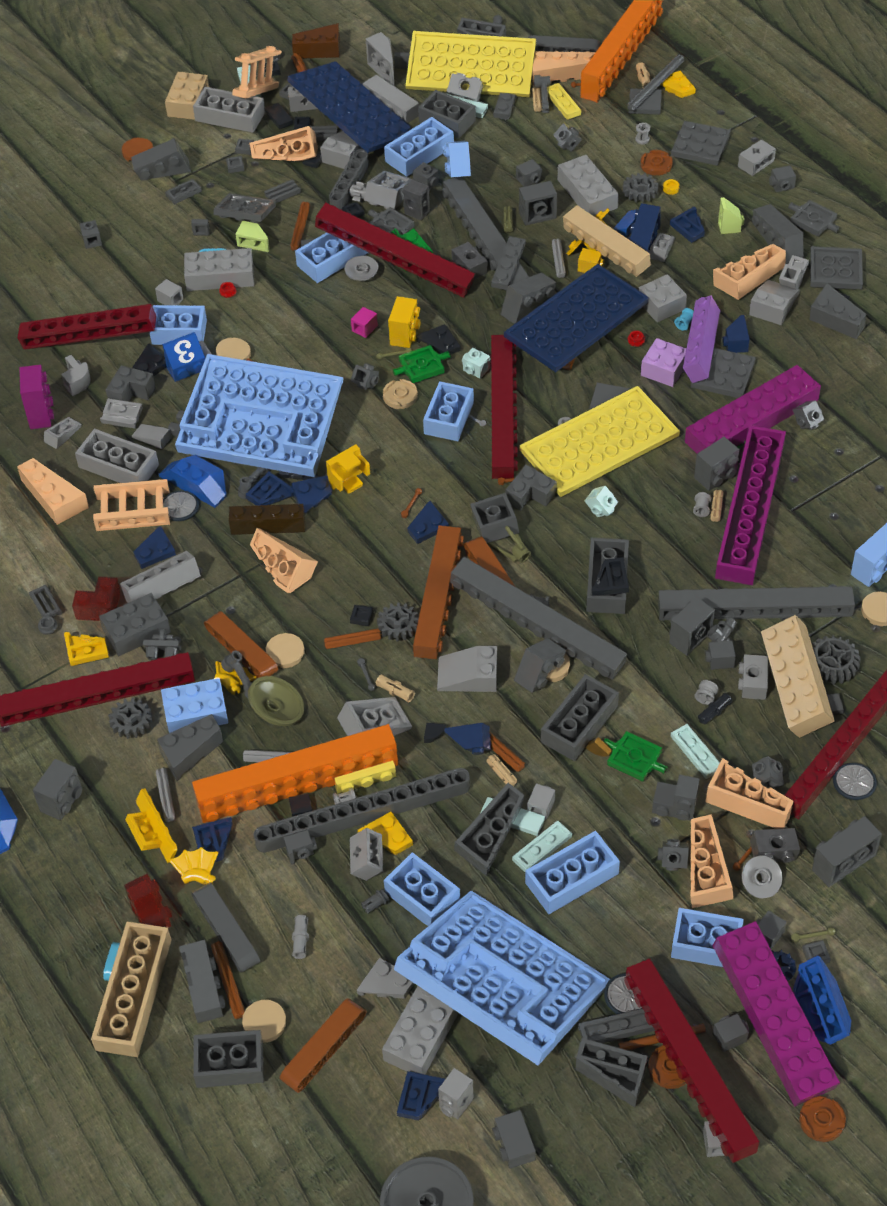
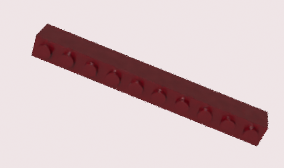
M325 202L316 215L315 227L463 298L473 285L475 273L470 270L464 269L454 262L445 260L439 255H435L424 248H420L409 241L397 237L395 234L382 230L378 226H374L363 219L342 211L334 205Z
M491 335L492 479L500 477L504 479L514 478V471H518L517 460H514V458H517V447H514V444H517V433H513V430H517V420H513V417H517V406H513V404H517V394L513 393V391H516V380H513V378H516V367H513V365H516V354H512V352H516V345L506 339L504 335Z
M189 652L158 658L148 662H140L109 671H101L70 680H62L31 689H23L14 693L2 694L0 696L1 727L195 682Z
M887 670L784 795L793 801L791 810L793 817L798 820L802 817L833 778L840 766L847 761L887 711Z
M649 958L627 967L626 977L624 978L627 989L632 990L637 1006L639 1008L642 1007L647 1023L655 1029V1036L658 1042L663 1043L665 1046L666 1055L676 1065L679 1078L681 1080L684 1079L686 1082L688 1093L692 1099L695 1098L701 1116L703 1118L706 1117L709 1121L710 1131L721 1142L720 1146L724 1155L729 1156L732 1163L757 1153L759 1146L758 1138L651 959Z

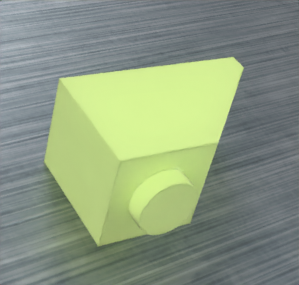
M720 198L718 225L721 234L741 232V226L744 225V216L740 214L738 207L727 199Z
M242 221L236 232L237 246L269 252L268 237L259 224Z

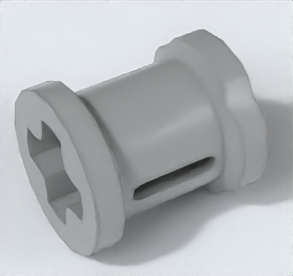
M639 123L636 126L637 135L635 141L638 144L644 145L650 140L648 136L650 125Z
M699 492L695 495L696 505L693 507V513L699 517H706L710 513L708 506L711 502V496L705 492Z
M353 788L340 794L333 793L335 804L356 798Z

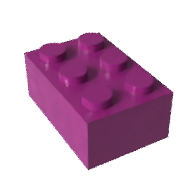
M41 365L19 367L20 394L30 430L52 427L51 420L54 419V412L51 407L54 406L53 397L49 396L51 391L50 385L46 384V371L43 372Z

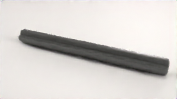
M676 55L627 103V109L634 111L684 62V56Z

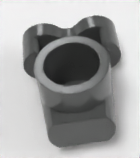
M727 618L726 621H719L718 625L710 628L707 637L711 639V642L730 641L728 636L733 631L737 622L732 618Z

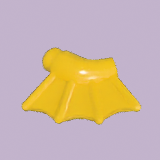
M216 661L214 679L220 678L221 685L231 692L232 695H235V692L239 694L241 691L240 686L243 684L236 671L227 672L222 668L221 662ZM242 667L250 682L257 679L256 676L248 671L247 667Z
M200 847L191 852L183 850L180 856L169 859V862L181 874L185 884L196 881L203 885L211 882L213 885V882L216 880V877L211 875V870L218 856L217 851L208 852Z

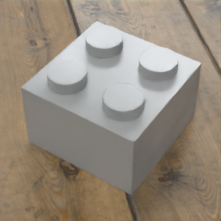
M668 274L639 287V291L649 297V302L643 308L656 322L671 317L686 308L687 294Z

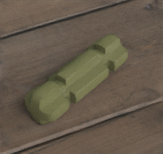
M505 206L504 232L511 233L513 231L512 206Z

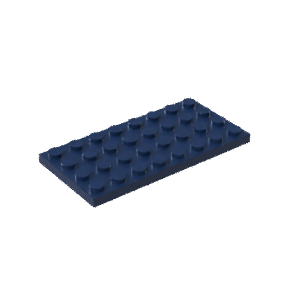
M336 61L288 76L287 81L367 153L384 148V146L412 129Z
M596 264L504 332V337L556 373L649 302V297L599 264Z

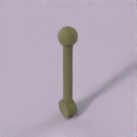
M406 348L405 351L385 354L377 353L376 358L380 360L383 357L402 355L411 352L412 349Z
M830 927L825 931L803 935L794 933L791 936V941L797 943L800 939L827 934L833 936L835 929Z

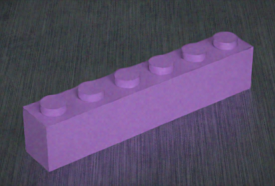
M712 296L702 297L695 302L683 369L692 383L709 377L720 309Z

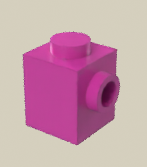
M362 307L351 318L352 332L364 338L378 326L377 313L365 307Z

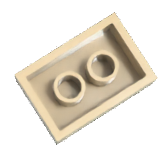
M177 72L165 100L167 117L195 120L193 105L204 87H209L208 75Z

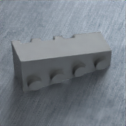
M771 204L753 209V225L768 245L774 244L786 251V264H789L792 255L803 258V232Z
M508 782L455 841L454 851L485 876H487L523 805L524 794Z

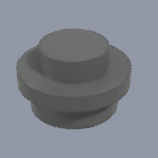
M50 616L41 618L38 623L39 631L45 635L54 633L58 627L56 620Z

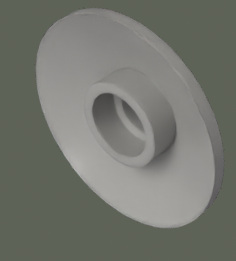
M368 256L353 257L345 264L346 275L357 281L371 279L378 272L377 262Z
M756 856L748 860L744 865L742 883L747 892L756 898H769L780 889L782 872L779 865L770 857ZM757 874L761 875V881L757 880Z

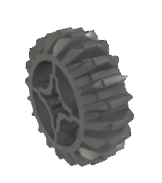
M825 635L823 640L818 638L816 642L812 643L820 674L825 684L828 681H832L833 685L836 681L840 684L844 680L849 682L851 677L856 675L860 667L861 658L859 650L855 649V644H849V639L844 641L841 636L835 638L832 635L831 638H828Z

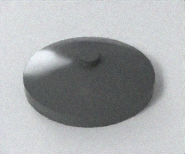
M419 1157L403 1163L389 1175L381 1191L380 1206H474V1199L469 1180L457 1166L441 1158Z

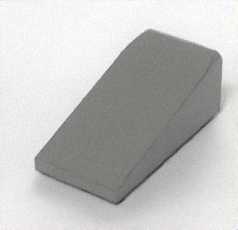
M659 233L650 247V259L664 262L675 237Z
M67 417L44 431V442L57 449L80 429L82 424Z
M141 424L132 435V438L159 449H163L172 438L170 429Z

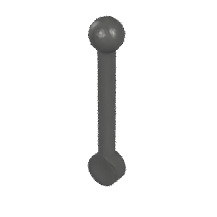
M360 658L357 660V664L363 670L369 684L368 689L374 691L376 686L371 682L365 668V660Z

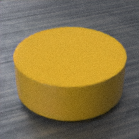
M674 179L666 180L663 183V191L669 195L678 193L679 182Z

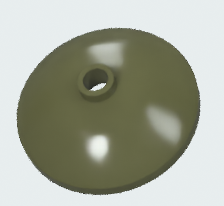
M263 676L254 680L249 687V703L255 713L266 722L277 726H290L297 723L304 712L303 699L299 692L287 681L278 677Z

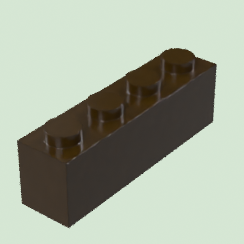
M304 504L229 506L231 535L254 534L256 528H260L269 534L305 532Z

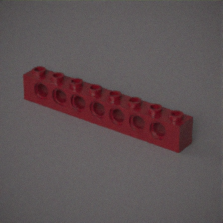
M146 304L22 322L19 326L17 338L23 349H31L150 332L155 330L156 314L152 305Z

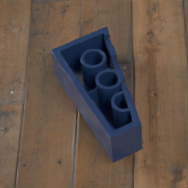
M641 203L640 208L636 209L634 219L636 221L631 225V237L627 239L650 253V247L657 237V230L661 227V207Z

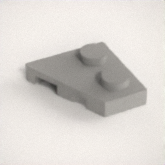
M379 958L358 987L357 994L360 996H364V993L377 994V997L392 996L405 999L415 983L395 971L394 965Z

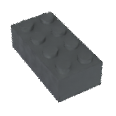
M591 538L586 612L625 614L626 593L592 596L591 590L595 585L599 571H601L604 559L624 558L627 574L629 540Z
M585 674L541 728V743L575 761L618 707L619 692Z

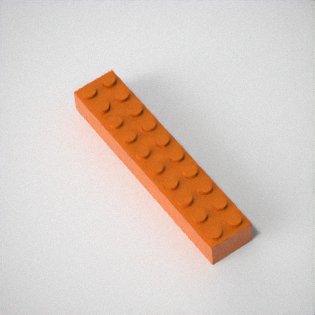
M633 0L582 70L581 98L598 102L601 97H604L607 88L611 87L612 81L618 77L620 70L624 69L625 63L630 60L632 53L636 52L638 45L643 42L645 35L649 34L652 25H655L657 18L661 17L663 0Z
M389 724L193 781L192 785L202 822H213L226 816H234L246 810H254L263 805L274 804L277 801L289 799L292 796L311 793L324 787H332L335 785L336 777L389 761H393L394 765L398 766L396 741Z

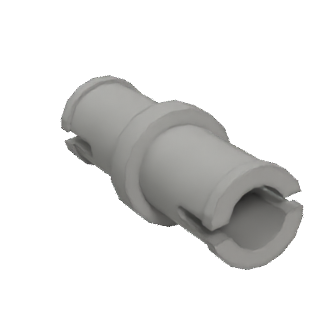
M297 915L295 917V928L292 933V940L294 941L292 956H295L296 959L306 957V942L309 940V934L307 933L308 917L305 915Z

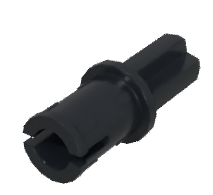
M723 693L715 702H710L708 708L698 715L699 722L706 725L715 716L721 715V711L732 703L731 697Z

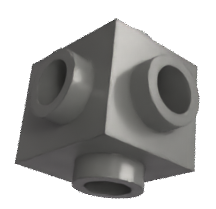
M565 123L553 134L558 141V146L563 150L568 149L571 152L582 140L578 135L579 131Z
M368 363L356 365L350 381L356 383L357 387L364 390L374 388L378 383L380 371L375 370V366Z
M816 400L806 401L793 409L796 422L801 429H815L819 426L818 423L825 420Z
M767 756L752 764L753 779L760 780L761 784L766 788L776 789L784 784L783 768L778 761Z
M668 839L667 842L663 841L662 848H658V860H661L662 867H666V870L677 871L678 868L687 869L688 843L680 842L678 839Z

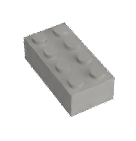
M204 87L193 105L195 121L254 133L265 114L264 100L255 96L245 99L233 96V92Z
M587 155L558 165L557 180L579 207L594 217L600 210L604 212L607 208L610 211L618 208V192Z
M252 249L184 253V278L187 291L220 289L221 285L225 282L233 283L236 288L254 286Z
M93 429L75 453L79 468L119 483L148 481L159 466L155 450L97 429Z
M417 986L382 1048L383 1061L406 1072L410 1071L425 1075L459 1013Z

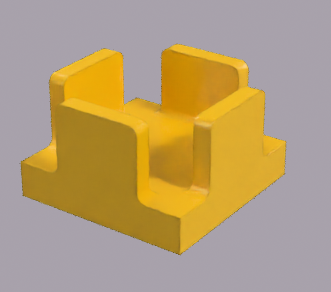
M356 444L326 461L330 486L332 489L337 488L340 492L343 489L347 493L357 490L363 486V482L357 475L362 472L366 476L370 475L369 462L361 455L360 448Z

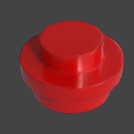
M225 282L219 289L220 295L226 298L232 297L236 294V287L231 282Z
M632 331L628 336V343L631 346L638 347L645 342V337L641 331Z

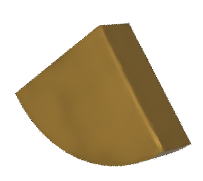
M599 737L589 742L585 747L593 754L602 757L609 756L612 752V749Z

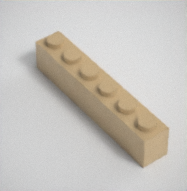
M578 205L563 216V226L567 232H571L579 240L584 241L591 248L599 251L604 257H608L628 273L637 277L651 266L650 253Z

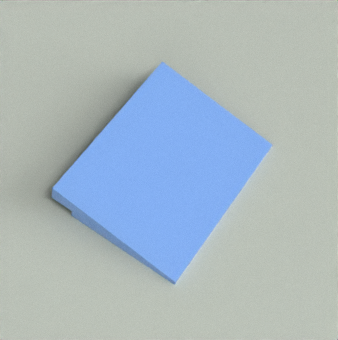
M207 354L179 425L181 430L175 443L177 452L315 477L343 383V377Z
M473 891L467 893L412 939L410 947L397 957L394 967L395 971L536 1065H539L600 997L610 980Z

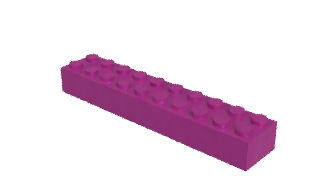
M749 426L716 565L715 579L753 586L786 431Z

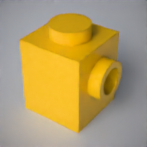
M582 249L578 258V272L585 273L596 264L604 266V259H602V254L599 251Z

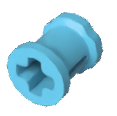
M684 308L681 316L674 320L676 327L682 331L687 330L690 322H692L694 311L690 308Z

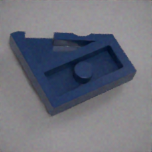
M695 206L670 220V226L691 243L704 236L705 230L703 225H701V220L697 215Z
M268 472L246 494V499L254 505H271L293 497L294 493L290 485L271 472Z
M327 476L293 482L291 485L297 504H304L305 515L311 508H315L322 500H325L332 494Z
M429 501L407 528L410 536L419 544L437 535L439 525L449 526V523L433 503Z
M161 526L133 552L141 569L176 555L175 549Z
M231 817L192 827L198 849L202 847L208 852H218L215 862L223 860L233 824Z
M407 1071L397 1109V1116L419 1121L438 1100V1088L445 1079Z

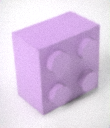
M656 338L642 360L641 376L673 387L684 370L683 364L686 348Z

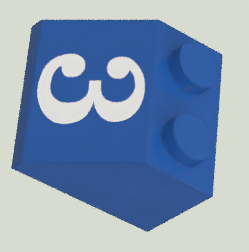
M195 332L162 344L167 369L175 382L201 372L205 356Z

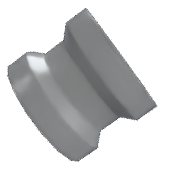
M701 681L699 690L695 693V699L705 705L714 702V695L719 690L718 686L712 681Z

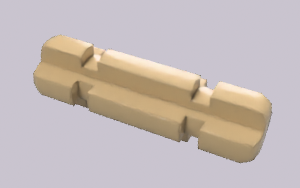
M534 87L532 89L534 111L541 112V89Z
M716 489L713 493L711 521H720L724 494L722 490Z
M495 754L490 755L486 760L488 765L493 767L492 769L502 781L505 780V784L509 782L512 786H515L518 782L515 776L511 775L512 773L502 761L499 762L500 759Z

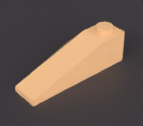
M310 126L249 143L252 158L264 160L304 161L316 157L318 149L315 131Z
M256 528L250 546L259 560L264 562L266 565L265 569L268 573L272 574L274 577L273 581L278 587L287 593H291L311 579L318 561L260 528Z

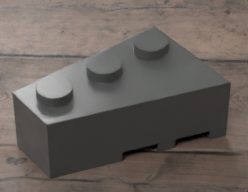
M175 138L131 157L134 171L141 181L191 172L189 160Z
M826 284L811 306L810 320L855 339L858 338L865 327L866 313L829 284Z

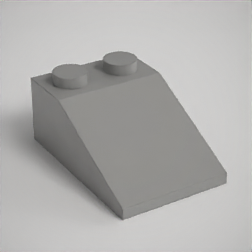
M380 32L366 38L367 64L382 79L394 86L391 42L388 37Z
M344 131L328 137L320 147L322 163L345 169L353 153L363 148Z
M383 171L367 182L364 201L374 206H384L385 209L389 207L396 209L404 199L402 193L404 186L413 179Z
M767 280L756 290L752 297L749 315L782 325L799 295L800 289L789 288L780 285V283Z
M475 646L439 657L437 691L496 692L497 646Z
M395 697L346 702L337 717L347 736L389 724L393 736L412 728L411 723Z

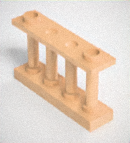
M266 46L264 49L248 54L242 53L241 56L235 57V61L242 62L241 85L233 89L232 95L246 99L279 88V81H275L272 78L273 56L281 54V50H277L274 46ZM267 58L266 77H264L265 59ZM257 61H259L258 78L256 80ZM249 64H250V78H249V82H248V84H247V81H248V67H249Z
M167 479L94 486L96 499L101 500V513L93 514L96 531L170 525L168 507L163 508V494H170ZM156 495V508L145 509V496ZM127 497H137V510L126 511ZM119 498V512H108V499Z

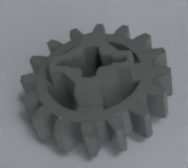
M637 173V176L631 174V178L626 177V181H623L624 196H629V200L635 199V202L641 200L643 203L645 199L650 201V197L655 198V195L658 194L656 178L652 179V175L647 177L646 173L643 175Z
M400 602L397 603V606L391 603L390 608L383 607V612H379L377 625L380 631H382L383 637L388 635L389 640L393 637L396 638V641H399L401 637L406 640L407 635L412 637L413 631L416 632L419 620L418 613L414 612L413 607L408 609L406 603L403 606H400Z
M134 698L130 702L124 699L123 704L117 702V708H111L112 713L108 715L109 724L114 733L118 732L119 737L126 734L127 739L131 735L137 738V733L145 734L144 728L150 729L149 723L153 721L152 712L148 704H143L141 699L135 702Z

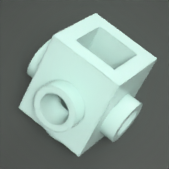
M472 348L462 358L463 371L480 379L490 369V356L477 349Z
M606 486L593 489L584 500L592 513L597 517L609 516L614 512V507L618 503L613 493Z

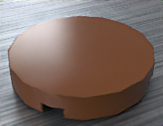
M132 138L122 146L123 157L127 161H132L131 157L153 148V144L145 138Z
M651 150L650 153H645L641 157V168L647 174L660 176L672 169L673 159L665 151Z
M662 1045L654 1050L649 1059V1075L661 1087L668 1089L680 1088L686 1082L684 1079L681 1080L679 1078L676 1065L668 1059L665 1051L666 1048Z
M817 1096L806 1101L802 1106L799 1117L801 1128L805 1134L813 1140L820 1142L833 1141L839 1137L844 1130L846 1120L844 1110L839 1103L825 1096Z

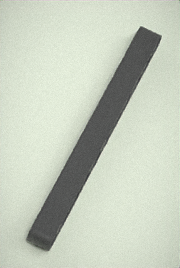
M457 768L263 825L254 831L255 845L260 852H270L285 847L284 837L308 830L310 838H317L374 821L389 812L395 815L459 796L469 791L470 775L466 769Z

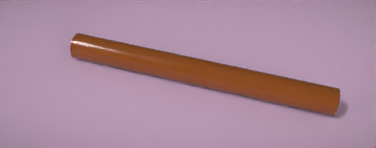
M704 1023L691 1026L695 1034L706 1032ZM652 1035L618 1043V1047L624 1050H632L659 1042L656 1036Z

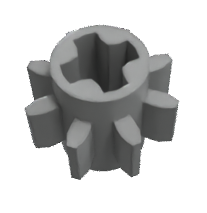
M357 181L356 185L352 184L350 196L353 197L354 201L363 202L366 183Z

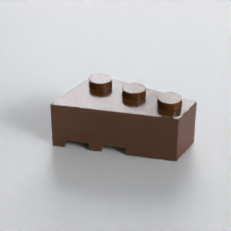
M339 23L293 34V55L297 53L301 59L339 57Z

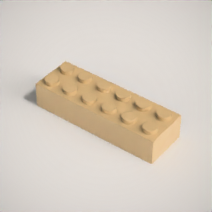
M794 615L761 631L788 728L800 738L835 722L806 625Z
M126 922L91 1038L95 1051L132 1057L139 1056L171 944L168 928Z

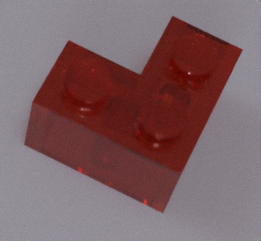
M98 577L95 592L76 590L72 604L75 618L78 620L100 621V615L116 609L121 592L118 579L114 577Z
M145 874L124 885L130 906L140 924L171 927L169 918L172 917V914L167 905L163 907L161 904L163 899L155 879L151 880L148 874Z

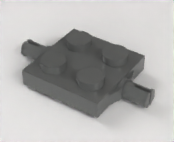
M811 200L801 206L792 202L788 206V209L796 212L790 221L817 237L826 229L837 233L840 228L833 224L837 219V213Z
M391 207L380 213L373 209L368 212V215L374 218L369 223L389 233L396 228L403 235L414 227V221Z

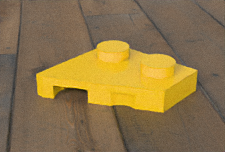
M681 71L671 73L660 84L665 87V91L674 93L680 98L695 94L696 90Z
M64 632L71 666L109 657L105 638L90 637L83 634L78 637L72 636L70 632Z
M392 812L357 830V832L368 828L382 834V847L394 855L413 846V840Z

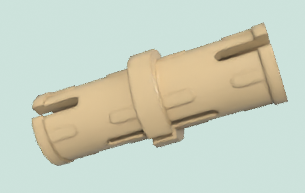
M640 62L636 65V70L638 72V80L641 81L644 88L650 82V73L647 71L645 64Z
M382 674L376 680V686L389 691L390 695L398 696L407 702L413 700L415 692L401 685V682L393 681Z

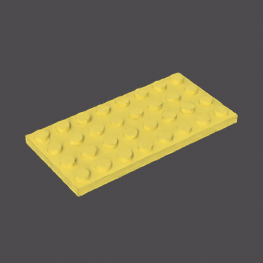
M413 31L406 89L447 92L452 73H462L468 78L477 77L481 79L480 81L483 83L481 94L500 95V93L515 94L518 97H530L536 39ZM464 84L461 89L467 90L470 85Z
M636 386L521 444L519 450L537 471L557 481L556 493L562 497L678 437L680 430L639 386Z

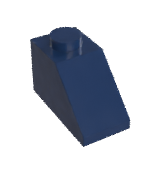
M740 315L728 326L725 336L722 337L723 347L726 346V350L730 352H748L750 339L744 315Z
M484 723L445 728V733L465 750L472 752L473 755L484 754V751L491 750L490 728Z

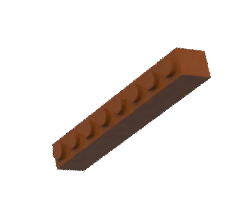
M438 526L413 643L414 657L437 660L438 652H442L443 641H441V637H445L446 633L444 622L448 621L449 618L447 607L452 604L450 592L455 589L453 584L450 583L451 572L457 566V561L461 559V550L459 548L464 545V536L461 535V528Z

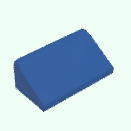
M636 210L628 211L613 229L627 238L630 234L632 223L636 221L634 219Z

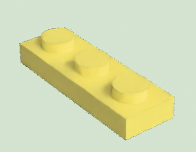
M559 83L547 87L548 97L567 120L581 115V109Z
M389 761L336 777L335 787L337 793L347 792L350 788L354 790L359 787H369L379 781H389L396 777V767L393 761Z

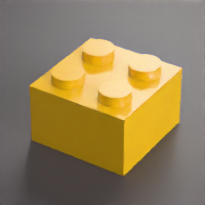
M397 296L388 320L390 345L410 348L412 341L415 342L416 330H419L421 320L418 319L420 307L417 306V299Z

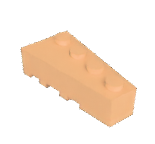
M535 52L532 87L534 86V75L550 76V84L556 80L566 82L569 78L581 79L582 70L595 52Z
M771 244L755 251L752 256L741 257V260L736 263L729 262L722 269L719 267L713 269L714 286L739 300L784 268L786 264V251Z
M34 458L17 466L21 481L57 525L89 508L84 492Z
M723 758L708 785L705 800L706 803L775 829H785L793 806L791 799L773 788H766L761 784L760 780L756 778L751 779L744 774L742 769L738 767L733 768Z
M712 814L691 819L690 897L692 908L733 899L732 884Z

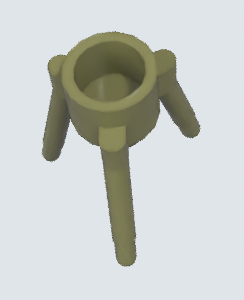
M508 526L505 529L516 543L512 548L513 555L491 542L487 543L495 550L509 557L514 563L517 560L520 563H524L531 556V552L526 548L519 535L514 534Z

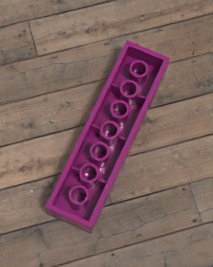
M796 365L686 427L685 443L695 453L701 452L722 437L727 438L737 447L746 441L750 425L771 428L794 415L793 409L802 403L818 401L821 385L801 367Z
M752 922L717 937L712 946L794 1107L805 1103L811 1098L834 1090L840 1082L757 922Z

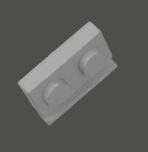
M108 398L103 410V416L100 418L101 423L135 429L136 422H138L143 408L142 404Z

